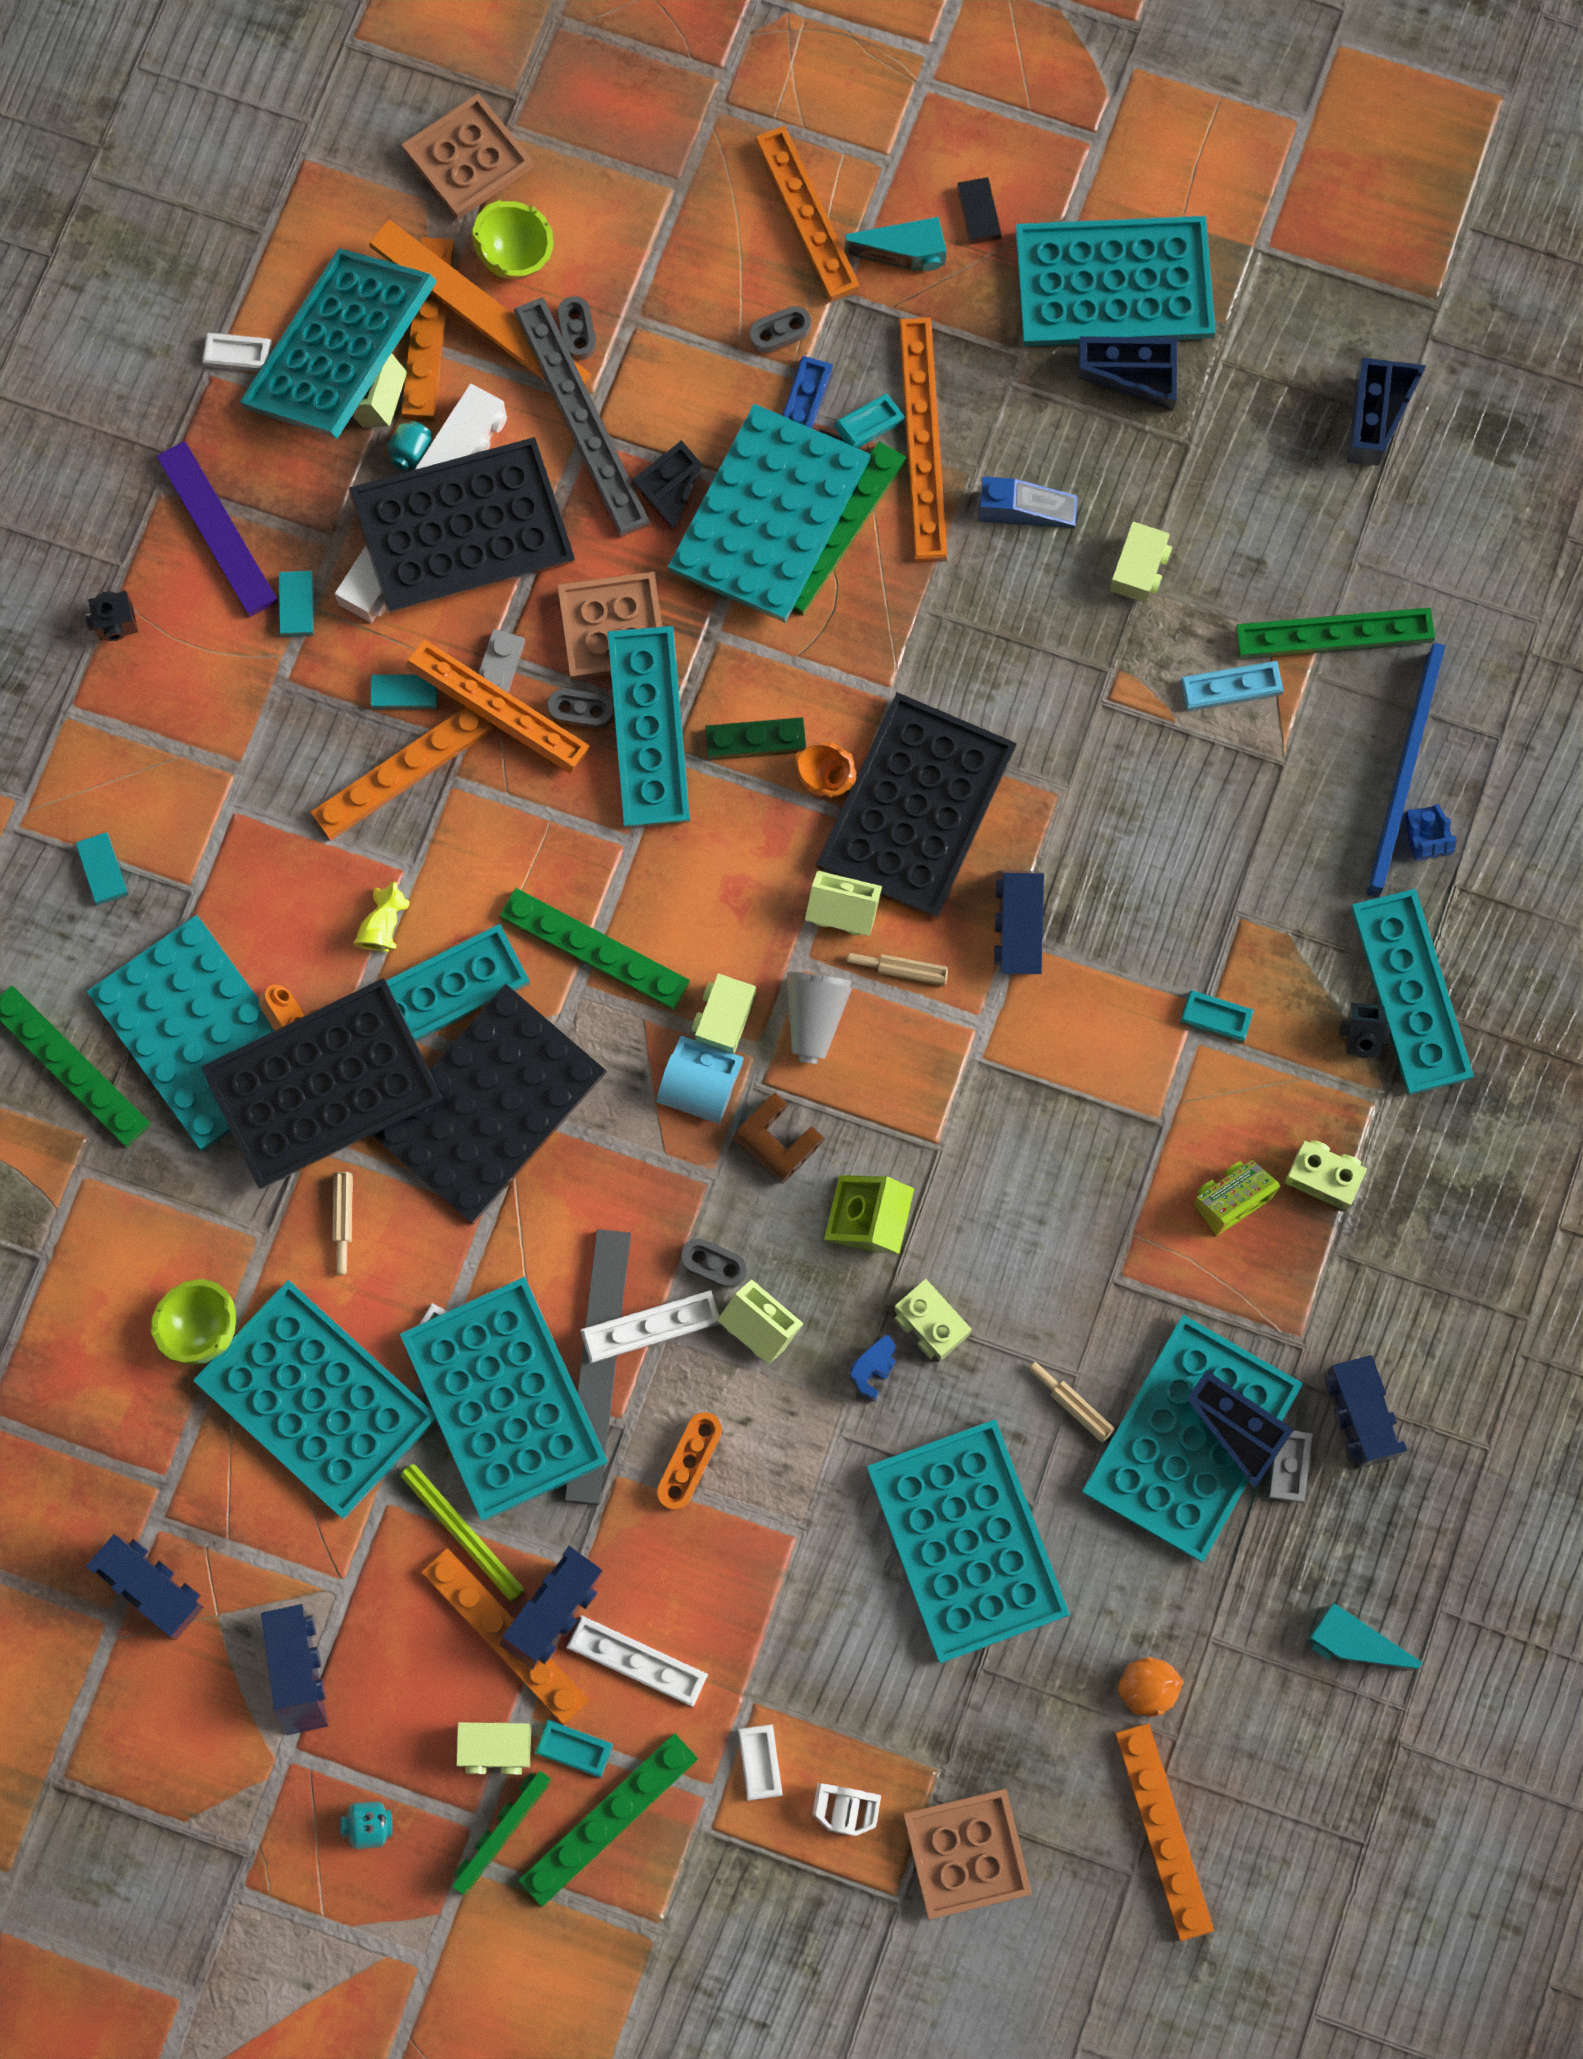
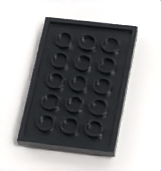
M535 437L352 486L348 490L388 614L549 570L575 561Z
M896 692L854 782V786L851 788L816 863V868L829 874L882 886L880 896L938 920L1014 754L1017 743Z
M385 978L201 1067L258 1189H263L444 1100Z
M505 984L430 1069L444 1100L372 1136L474 1225L603 1078L607 1071L511 987Z

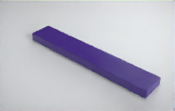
M183 441L157 455L161 466L249 617L276 604L278 600L187 443Z

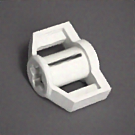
M818 1783L812 1816L829 1832L857 1836L876 1827L881 1795ZM829 1793L836 1794L831 1825L824 1819ZM860 1799L867 1800L863 1827L855 1830Z

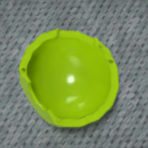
M498 200L487 205L477 215L472 230V241L479 258L492 273L500 278L523 279L535 274L550 259L554 246L552 229L545 216L535 207H530L517 201Z
M205 1279L185 1281L174 1287L158 1303L152 1317L151 1335H153L158 1349L168 1359L187 1365L202 1364L213 1360L225 1352L232 1342L236 1326L234 1302L230 1294L218 1283Z

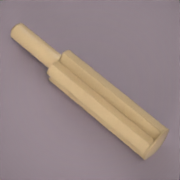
M854 953L847 955L848 963L879 968L878 973L941 986H945L948 978V967L884 954H881V959Z
M350 1172L333 1173L332 1241L337 1243L336 1273L339 1276L347 1274V1243L352 1242L353 1173Z
M1034 1362L1029 1367V1370L1053 1391L1050 1396L1101 1443L1112 1435L1115 1428L1064 1381L1059 1384L1037 1362Z

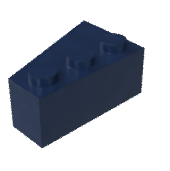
M1080 336L1077 347V378L1173 411L1177 402V338Z
M1362 357L1356 372L1347 462L1373 466L1380 465L1421 380L1426 365Z
M1000 870V879L996 878L995 898L1000 899V912H995L994 921L995 932H1000V945H994V965H1000L1001 973L1042 974L1044 873L1041 871Z
M1369 1355L1332 1365L1327 1370L1329 1375L1325 1376V1383L1329 1395H1335L1338 1408L1335 1409V1417L1339 1428H1345L1348 1442H1345L1344 1446L1349 1462H1355L1356 1469L1397 1459L1408 1451L1404 1441L1397 1442L1393 1428L1397 1421L1394 1413H1389L1384 1398L1386 1391L1373 1356Z
M1207 1370L1187 1397L1188 1402L1255 1488L1294 1429Z
M113 1534L86 1567L91 1572L97 1573L112 1586L111 1588L125 1597L149 1620L170 1637L177 1640L204 1608L197 1601L201 1595L187 1583H184L181 1587L171 1579L175 1573L160 1560L155 1565L148 1560L145 1555L149 1551L133 1538L130 1542H127Z
M568 1546L563 1552L562 1559L542 1581L544 1583L521 1610L503 1635L499 1645L532 1670L539 1661L545 1665L557 1649L553 1642L559 1634L566 1637L576 1624L577 1619L573 1615L580 1606L586 1610L598 1594L594 1587L603 1570L571 1546Z
M302 1604L262 1612L261 1619L273 1706L286 1734L292 1735L328 1727L324 1704L326 1692L323 1680L320 1679L318 1668H321V1658L318 1647H314L312 1636L317 1635L313 1615H307Z

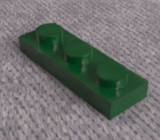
M803 717L705 725L708 761L794 754L806 749Z

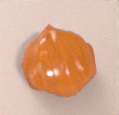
M831 741L817 742L804 751L795 754V765L799 779L808 792L819 797L826 795L827 797L836 798L854 786L857 772L855 771L853 757L842 746Z
M1153 1657L1141 1658L1133 1663H1129L1124 1670L1118 1686L1119 1697L1134 1714L1145 1715L1146 1717L1164 1715V1712L1174 1707L1181 1692L1183 1679L1167 1662L1154 1659Z

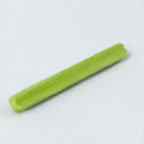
M415 1464L408 1466L401 1473L402 1479L507 1599L513 1602L519 1598L524 1592V1588L420 1469Z

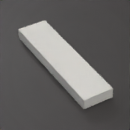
M710 1290L581 1329L580 1332L590 1364L719 1325L720 1323L717 1319L720 1316L712 1291Z
M582 1615L567 1645L568 1649L692 1707H694L708 1674Z

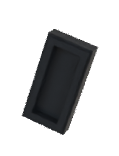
M985 177L958 182L957 190L970 245L1001 239L1002 233L989 178Z

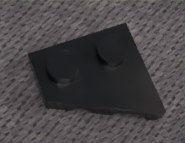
M681 440L632 480L635 488L671 530L676 527L701 470L702 463Z

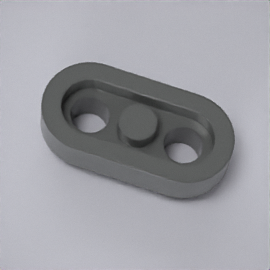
M577 296L568 297L558 307L562 338L572 359L585 360L591 357L596 349L590 308L583 298ZM573 313H577L580 315V317L575 320L569 318V316ZM582 342L586 345L578 349L575 347V344Z
M792 306L758 319L750 328L751 345L759 352L769 353L807 337L811 330V317L804 308ZM793 323H797L801 327L799 329L794 330L791 329L789 326ZM763 335H769L771 339L769 341H763L760 339V337Z
M559 689L553 692L548 699L549 714L554 721L560 724L601 729L606 727L613 718L612 703L602 694ZM564 704L571 707L565 713L559 711L560 706ZM596 709L603 712L602 716L598 718L593 717L591 713Z
M693 1239L682 1250V1262L689 1272L719 1286L735 1288L741 1285L746 1278L747 1267L743 1258L709 1241ZM695 1253H703L705 1260L702 1263H695L692 1259ZM726 1267H734L736 1274L733 1277L725 1276L723 1271Z

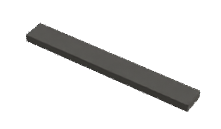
M541 297L514 308L513 313L619 537L621 538L649 526L650 521L544 298Z
M597 1229L586 1328L622 1317L631 1242L630 1232ZM583 1345L578 1395L606 1455L617 1356L590 1364L585 1345ZM605 1466L567 1483L565 1501L600 1505Z

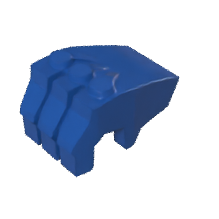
M1439 804L1416 810L1410 809L1405 812L1409 845L1416 861L1426 860L1428 856L1431 859L1439 857L1440 854L1442 856L1453 854L1457 841L1456 835H1451L1450 817L1446 818Z
M889 1335L884 1336L870 1347L861 1357L853 1362L850 1368L849 1380L855 1383L861 1397H866L874 1402L878 1397V1390L868 1385L867 1381L874 1374L887 1379L889 1372H891L896 1362L895 1359L891 1358L896 1346Z

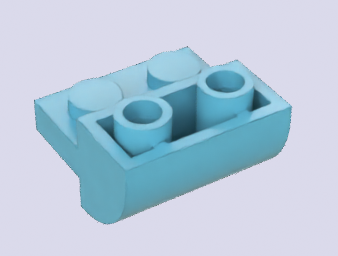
M680 1036L673 1055L671 1054L666 1066L656 1102L720 1124L744 1057Z

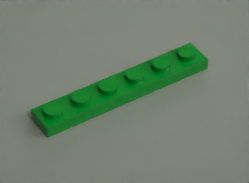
M880 441L877 443L870 454V460L793 608L794 611L804 616L906 463L904 455Z
M1431 607L1237 624L1235 628L1239 659L1433 643L1435 640Z
M515 888L499 915L501 920L672 1011H675L690 985V980L518 888Z
M13 985L0 995V1021L127 1148L152 1125Z
M674 1733L518 1881L544 1907L699 1760L698 1757Z

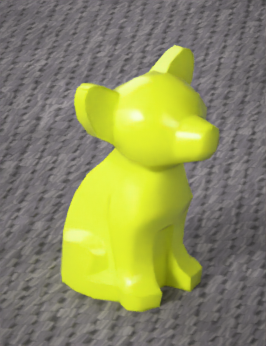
M391 882L387 888L382 890L374 888L373 899L378 907L363 920L357 938L353 942L355 947L381 953H387L389 950L396 949L397 944L392 939L393 930L397 923L396 912L406 910L409 907V900L404 899L403 893L397 889L396 882Z

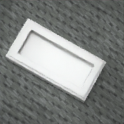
M207 333L202 363L204 367L259 372L270 355L272 343L270 339Z
M773 1724L738 1729L747 1800L782 1796Z

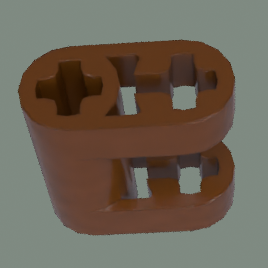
M773 1093L740 1126L732 1139L779 1183L783 1184L820 1147L825 1138L814 1127H810L787 1149L767 1130L788 1106V1103L777 1093Z

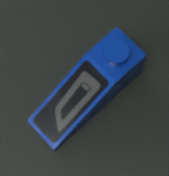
M982 476L978 521L1075 528L1077 495L1018 479Z

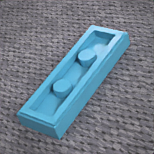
M1277 661L1185 676L1180 679L1186 711L1283 695L1284 692Z

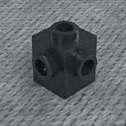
M111 591L102 592L96 598L88 599L90 611L85 612L89 631L95 630L100 641H118L124 638V635L139 632L133 603L127 591L118 593Z
M1351 1002L1348 1020H1342L1339 1035L1340 1040L1345 1041L1346 1054L1359 1058H1380L1382 1045H1388L1390 1026L1386 1025L1385 1007Z

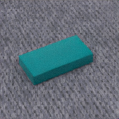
M885 393L837 420L834 428L846 444L859 448L902 424L905 416L888 394Z
M312 571L279 572L281 637L314 636Z
M371 675L372 709H437L438 688L418 675Z
M108 832L76 842L96 905L98 906L129 895Z
M1190 990L1180 1023L1244 1043L1254 1009Z
M547 1720L535 1753L602 1778L614 1744Z

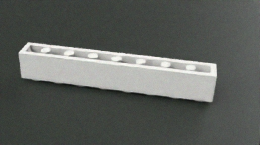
M470 383L416 469L489 450L491 443L489 440L495 431L500 432L507 420L504 401ZM365 546L335 592V596L339 606L372 624L376 616H382L387 608L367 547Z

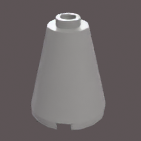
M788 971L786 983L792 1054L798 1055L799 1062L818 1064V1058H826L852 991L853 981Z

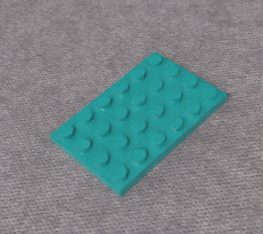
M1206 216L1016 224L1023 347L1074 345L1079 343L1080 336L1177 338V340L1214 339L1216 331Z
M338 248L240 400L241 405L246 410L337 439L437 281L430 273Z
M753 404L669 563L668 571L786 623L870 460V453Z
M195 915L89 989L87 993L203 1152L230 1133L231 1130L201 1067L274 1032V1029L261 1010L256 994L198 915Z
M525 1276L400 1334L482 1522L609 1464Z
M287 1280L234 1336L227 1350L214 1358L193 1380L343 1520L350 1515L437 1420L430 1408L290 1280Z
M1182 1315L1081 1493L1198 1562L1203 1563L1249 1480L1188 1402L1187 1397L1207 1370L1282 1421L1303 1383L1189 1317Z
M996 1419L866 1467L939 1664L1070 1616Z

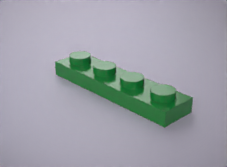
M541 1770L537 1775L531 1772L518 1789L522 1792V1795L515 1804L509 1801L497 1816V1819L501 1822L494 1832L491 1833L487 1830L475 1845V1848L479 1851L472 1861L469 1862L465 1859L454 1872L453 1877L457 1880L452 1887L463 1895L468 1894L552 1783L553 1779Z

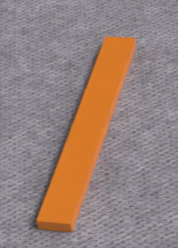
M389 219L370 240L369 247L391 263L432 274L437 283L430 294L546 382L515 315ZM574 361L584 384H586L591 377V373Z
M931 317L899 319L915 563L947 561Z

